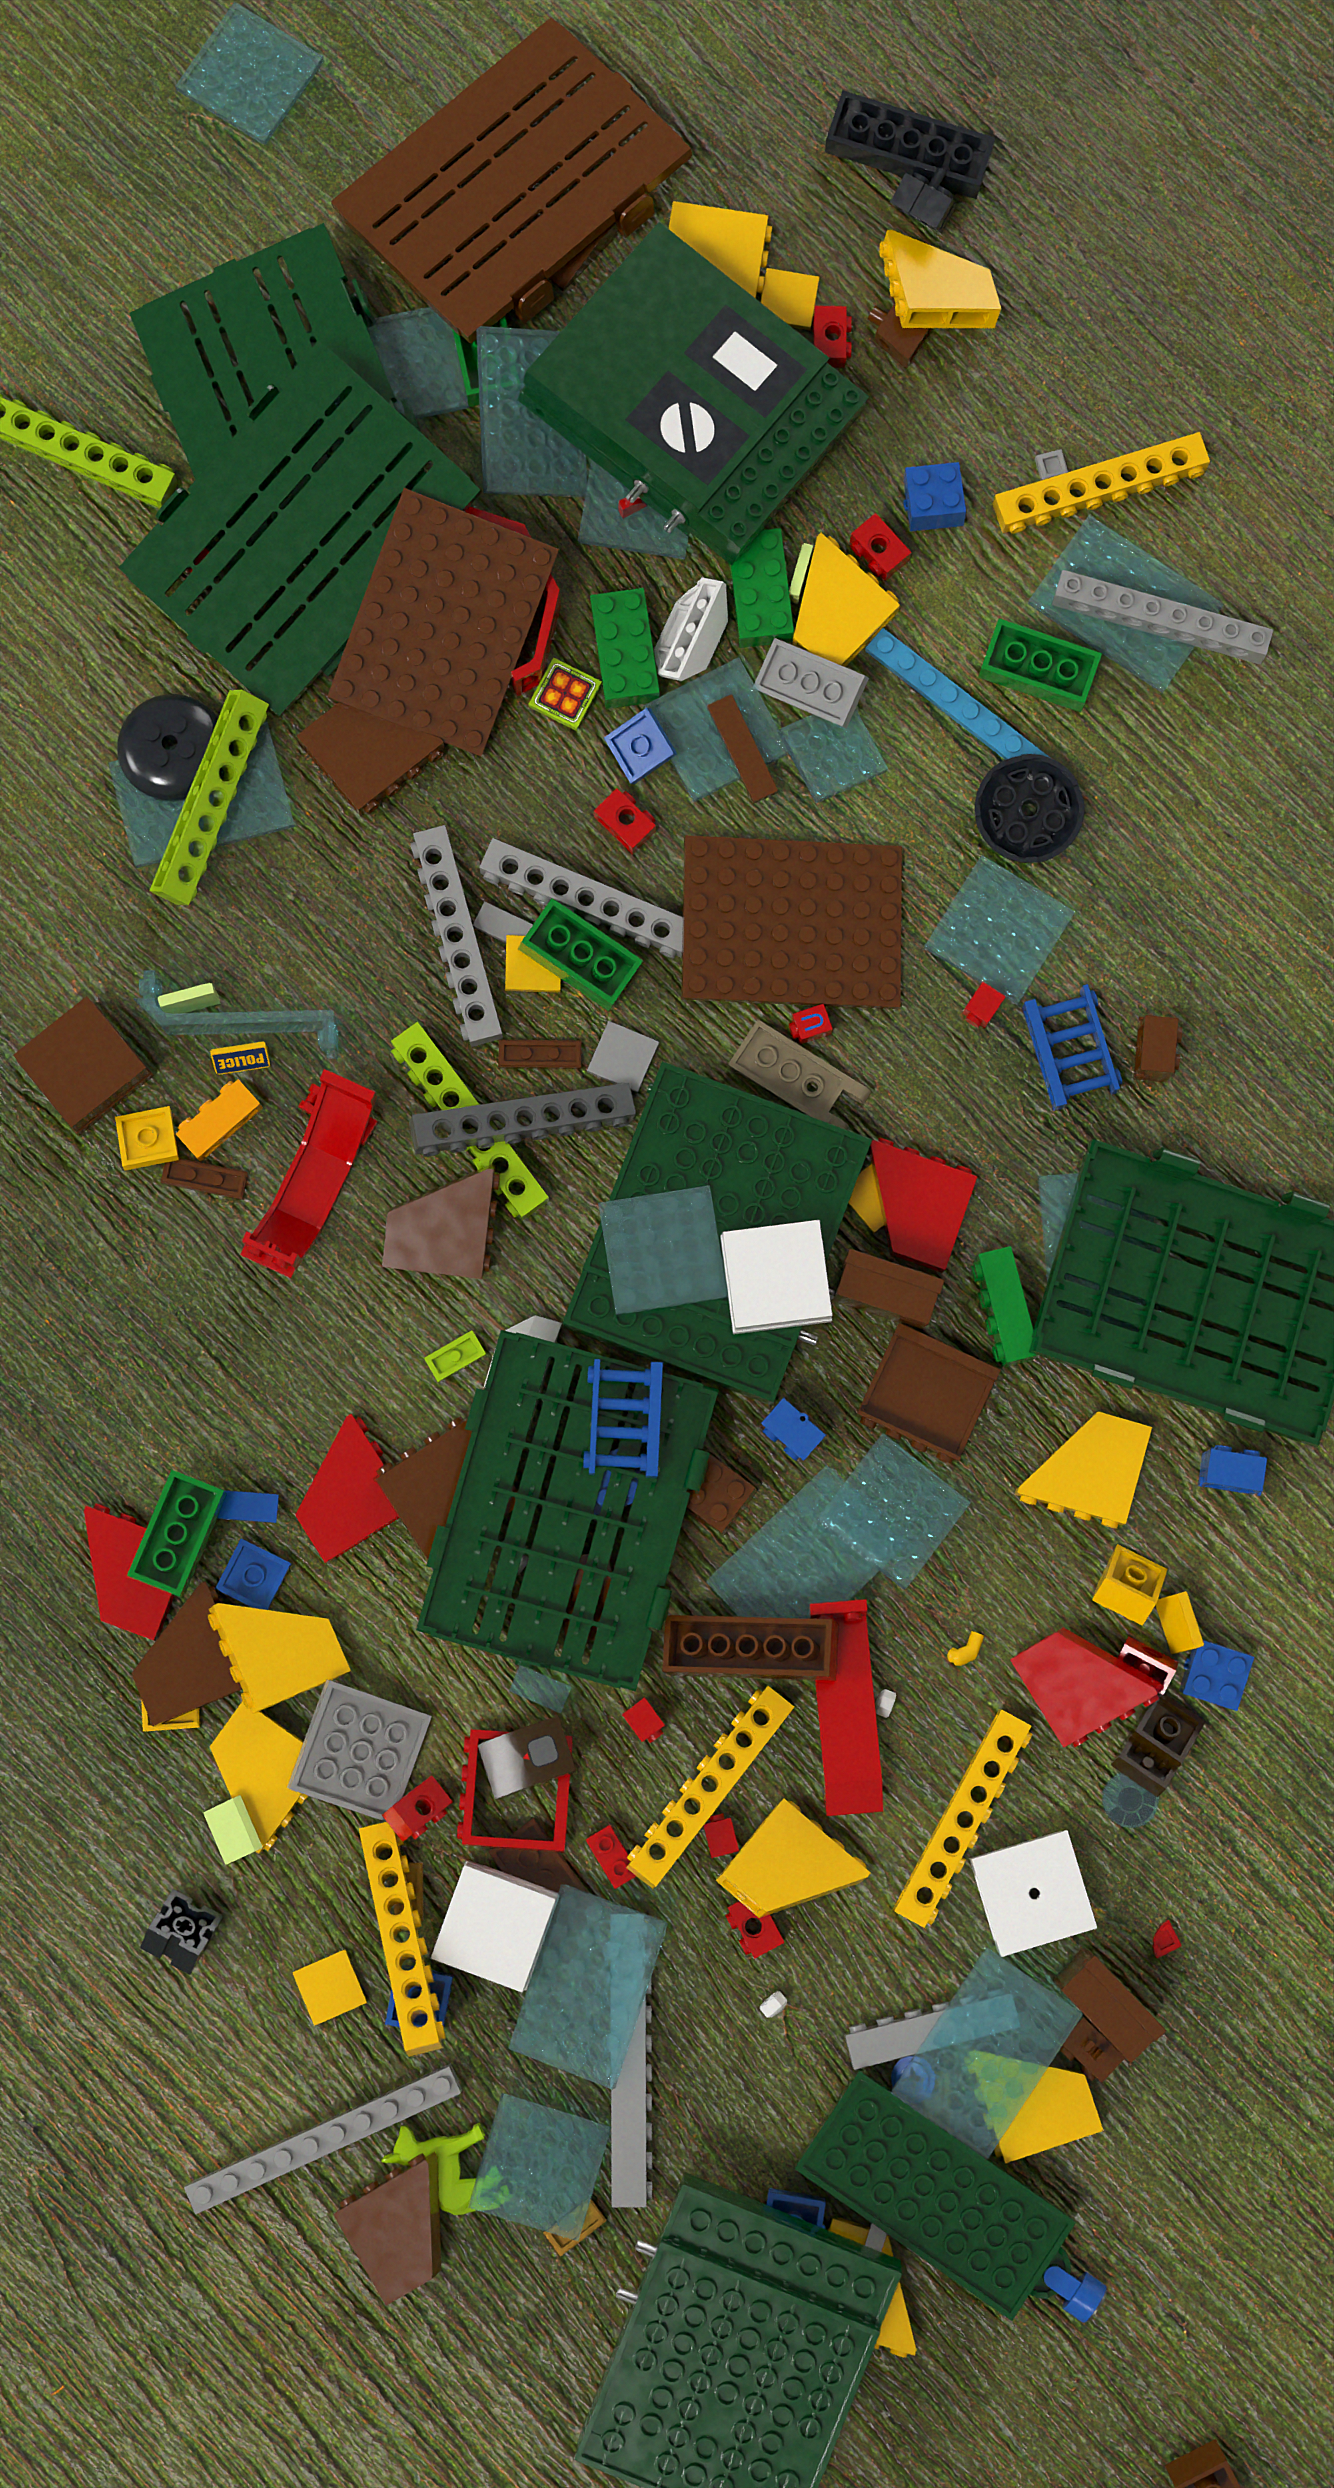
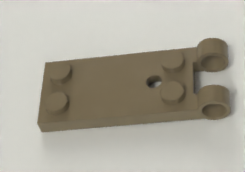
M757 1019L728 1064L729 1068L800 1113L845 1130L849 1128V1125L829 1113L841 1093L845 1092L850 1098L861 1104H864L871 1094L867 1087ZM809 1083L817 1084L818 1089L815 1092L808 1091L807 1085Z

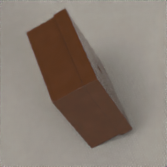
M88 996L13 1054L19 1065L78 1136L154 1076Z
M849 1249L842 1263V1274L833 1301L923 1330L929 1324L944 1280Z
M1083 1947L1052 1981L1109 2042L1132 2063L1154 2040L1157 2041L1166 2030L1093 1953Z

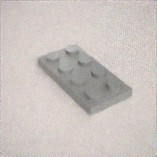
M774 638L753 689L847 729L869 678Z

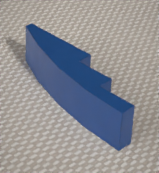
M225 1491L227 1496L217 1517L218 1520L277 1523L278 1494Z

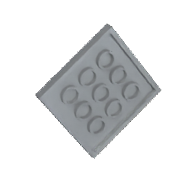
M326 1679L287 1788L387 1822L382 1814L402 1799L432 1716Z

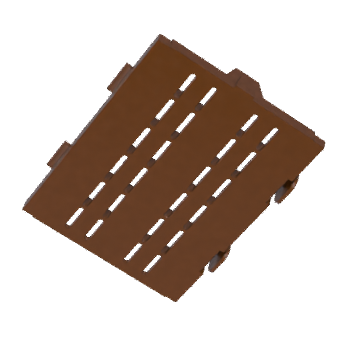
M550 17L335 197L331 204L333 209L341 216V219L459 336L462 335L469 343H473L513 308L519 319L526 324L554 300L552 285L548 280H544V277L550 278L613 223H615L618 232L624 238H627L649 220L655 213L653 199L648 194L692 157V150L679 134L633 92L632 85L617 71L612 73L565 27L560 26ZM573 59H578L563 73H561L557 78H555L553 81H550V79L554 75H556L560 70H562ZM591 75H595V77H593L588 83H586L571 97H567L568 94H570L574 89H576ZM541 86L544 87V89H542L538 94H536L532 99H530L526 104H524L519 110L514 111V109L517 106H519L523 101H525L529 96H531L536 90H538ZM561 103V105L557 109H555L551 114H549L538 125H536L535 127H531L536 121H538L555 105ZM626 108H629V110H628L625 114H623L618 120H616V121H615L612 125H610L606 130H602V128H603L604 126H606L611 120H613V119H614L617 115H619L623 110H625ZM504 117H508L507 120H505L501 125H499L482 141H477L492 127H494L498 122H500ZM647 124V126L641 132H639L624 146H619L634 132H636L641 126ZM522 133L525 134L519 141H517L513 146H511V147H510L507 151H505L501 156H499L498 158H495V156H496L499 152H501L505 147H507V146H508L511 142H513L517 137H519ZM592 136L596 137L586 147H584L580 152H578L574 157H572L568 161L566 160V158H568L573 152H575L579 147H581L585 142H587ZM467 148H472L446 171H441ZM609 153H613V155L609 159H607L603 164H601L597 169H595L590 175H588L587 177H583V175H585L590 169H592L596 164H598L602 159H604ZM486 163L489 164L488 167H486L482 172H480L476 177H474L463 188H458L474 173H476L480 168H482ZM557 166L560 167L555 173H553L536 189H534L533 191H529L535 184H537L541 179H543L547 174H549L554 168H556ZM433 177L436 178L432 183H430L426 188H424L420 193H418L413 199H411L409 202H405V200H407L411 195H413L417 190H419L430 179H432ZM575 182L578 184L565 196H563L558 202H556L552 207L547 208V206L551 202H553L558 196H560ZM449 194L453 195L438 209H436L432 214H430L426 219H422L424 215H426L430 210H432L436 205H438L442 200H444ZM521 196L524 198L510 211H508L504 216H502L498 221L493 222V220L496 217H498L503 211H505ZM397 207L399 208V210L395 214H393L389 219H387L382 225L374 229V226H376L380 221H382ZM538 213L541 214L539 218H537L532 224H530L515 238H510L526 223H528L532 218H534ZM414 224L417 225L413 230H411L395 245H391L392 242H394L398 237H400L411 226H413ZM484 227L487 228L485 232H483L478 238H476L461 252H456L471 238H473L477 233H479ZM500 245H505L500 251H498L494 256H492L488 261H486L481 267L474 270V267H476L481 261H483L487 256H489ZM446 259H451L447 264H445L429 279H425L427 275H429L433 270H435L439 265H441ZM466 274L469 276L456 288H454L449 294H447L446 296H442V294H444L449 288H451Z

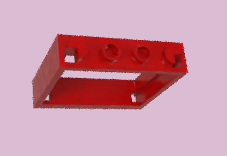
M471 1729L470 1736H465L464 1753H469L468 1765L463 1764L461 1781L467 1783L466 1793H460L459 1810H464V1821H458L457 1839H462L463 1846L565 1853L570 1774L558 1778L554 1841L472 1836L479 1740H491L509 1732ZM565 1736L572 1756L573 1736Z

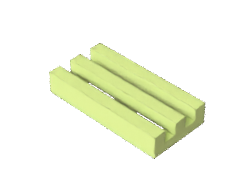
M802 544L789 589L791 603L798 604L812 556L813 545Z

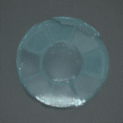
M1118 1773L1108 1780L1102 1792V1805L1106 1815L1112 1822L1121 1827L1136 1828L1145 1825L1154 1817L1159 1804V1796L1156 1797L1122 1773Z

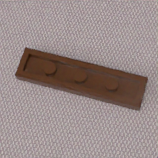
M732 694L708 704L707 709L752 803L755 804L777 794L778 789Z

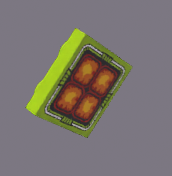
M553 657L528 706L577 731L599 691L602 681Z

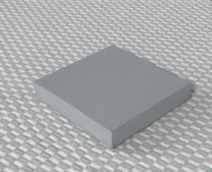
M608 1021L587 1072L614 1084L629 1083L631 1091L638 1093L659 1042Z

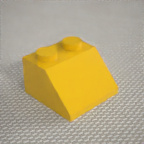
M1117 1544L1097 1584L1092 1601L1143 1626L1157 1603L1168 1569Z

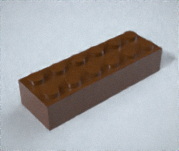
M667 1615L664 1632L662 1672L670 1676L836 1681L839 1624L832 1619Z

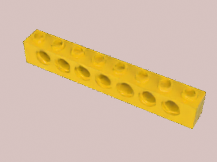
M1198 432L996 494L992 504L1002 534L1009 531L1011 534H1015L1025 530L1026 526L1035 523L1037 526L1045 525L1052 518L1058 516L1067 518L1084 508L1093 510L1110 500L1119 502L1136 492L1138 494H1145L1162 484L1165 487L1174 485L1181 478L1189 476L1190 479L1200 477L1207 470L1210 459L1201 434ZM1180 458L1185 465L1178 466L1173 463L1172 459ZM1147 466H1155L1159 473H1150L1147 470ZM1125 473L1130 474L1134 480L1125 481L1121 475ZM1098 481L1105 482L1108 488L1100 489L1095 483ZM1078 489L1082 492L1083 496L1074 497L1070 490ZM1052 497L1057 501V504L1049 505L1044 499ZM1027 505L1032 511L1030 513H1023L1020 511L1019 506Z
M769 1686L763 1691L760 1689L755 1691L748 1701L752 1706L746 1713L743 1711L738 1713L731 1722L734 1726L729 1735L723 1733L714 1744V1747L717 1748L711 1758L706 1755L697 1766V1769L700 1771L694 1780L690 1777L679 1789L683 1795L677 1802L671 1800L662 1811V1814L665 1815L659 1825L654 1822L644 1836L648 1838L642 1847L636 1845L627 1856V1859L631 1862L626 1868L652 1889L662 1880L793 1710L794 1706ZM754 1712L765 1714L767 1718L765 1725L755 1723L753 1719ZM737 1734L748 1736L750 1740L749 1747L744 1748L737 1744ZM720 1756H728L732 1760V1769L725 1770L719 1765ZM703 1778H710L715 1782V1790L713 1792H707L702 1788ZM692 1800L698 1805L697 1814L691 1815L685 1811V1801ZM673 1822L680 1826L681 1834L679 1837H672L668 1834V1823ZM658 1845L662 1848L664 1854L661 1860H655L650 1856V1846Z
M1002 1709L998 1710L893 1907V1911L925 1928L927 1923L932 1925L939 1912V1909L935 1908L940 1898L946 1899L953 1885L949 1883L953 1873L959 1874L966 1861L962 1856L967 1847L973 1848L979 1837L976 1830L980 1822L985 1824L993 1809L989 1805L994 1797L997 1799L1000 1797L1006 1786V1783L1002 1782L1006 1773L1012 1774L1018 1764L1019 1758L1015 1756L1020 1747L1026 1748L1032 1737V1733L1029 1732L1031 1725ZM1002 1736L1009 1737L1012 1742V1746L1007 1752H1001L997 1747V1741ZM988 1761H994L998 1765V1773L994 1777H988L984 1773V1766ZM975 1786H981L985 1791V1797L981 1802H974L971 1799L970 1793ZM963 1811H968L972 1816L971 1824L967 1827H960L957 1823V1816ZM954 1836L957 1838L959 1845L956 1851L949 1853L944 1849V1841L946 1838ZM935 1862H942L945 1866V1873L939 1878L933 1877L930 1873V1867ZM922 1887H928L932 1892L931 1899L926 1903H921L917 1899V1892Z
M387 1822L359 1828L405 2052L410 2057L441 2049V2039L446 2038L442 2021L437 2022L435 2011L440 2010L436 1993L431 1994L429 1983L434 1982L430 1965L425 1966L423 1955L428 1954L424 1937L419 1938L417 1927H421L422 1924L418 1909L413 1910L411 1900L416 1899L413 1883H407L405 1873L410 1872L407 1856H402L400 1845H404V1842L401 1841ZM391 1849L393 1853L389 1859H379L381 1851ZM388 1877H398V1882L395 1886L386 1887L384 1885ZM397 1903L403 1904L404 1910L400 1914L393 1915L390 1913L393 1905ZM401 1931L410 1932V1937L406 1942L399 1943L396 1941V1937ZM410 1958L416 1960V1965L413 1969L408 1971L402 1969V1964L405 1960ZM412 1987H421L422 1992L419 1997L415 1999L408 1997V1991ZM418 2015H427L428 2021L424 2026H414V2019Z

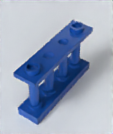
M1088 984L1083 985L1080 989L1081 997L1043 1008L1041 1005L1037 1006L1036 1000L1033 999L1024 1002L1022 1006L1053 1111L1065 1108L1067 1105L1066 1100H1069V1096L1104 1086H1109L1111 1095L1120 1090L1119 1085H1122L1121 1074L1118 1069L1113 1067L1095 1007L1098 1006L1097 996L1094 990L1090 991ZM1085 1008L1089 1023L1051 1034L1049 1031L1045 1032L1042 1023L1046 1020L1045 1018ZM1093 1034L1097 1049L1059 1060L1057 1057L1053 1058L1050 1049L1053 1047V1044ZM1101 1060L1105 1075L1067 1086L1065 1083L1061 1084L1058 1075L1061 1073V1070Z
M594 1359V1366H588L587 1383H593L590 1451H584L583 1468H589V1475L595 1474V1466L640 1468V1471H646L645 1478H657L663 1362H651L650 1369H645V1371L600 1369V1359ZM599 1381L644 1383V1386H650L649 1397H644L643 1400L598 1398ZM598 1409L643 1411V1414H648V1425H642V1428L597 1426ZM596 1437L642 1439V1442L647 1443L646 1454H641V1456L596 1454Z

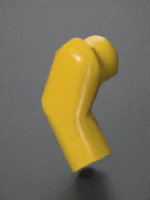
M971 1631L966 1646L959 1649L951 1648L948 1651V1661L956 1666H962L975 1660L984 1635Z

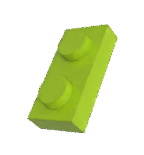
M471 1330L424 1359L439 1383L486 1356V1353Z

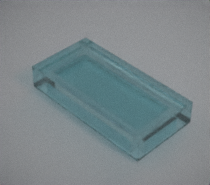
M519 1666L509 1692L561 1713L572 1687L526 1667Z

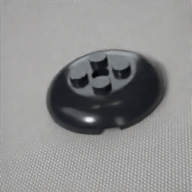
M165 694L144 701L127 716L118 735L117 755L124 775L138 791L154 797V799L167 802L186 800L218 717L204 703L186 695ZM168 740L178 742L173 750H165L164 746Z
M1021 754V756L1012 757L998 763L984 777L975 798V820L981 836L996 853L1015 862L1039 863L1058 856L1075 840L1084 819V800L1076 778L1061 763L1043 755ZM1025 804H1031L1035 807L1036 814L1025 816L1021 807Z

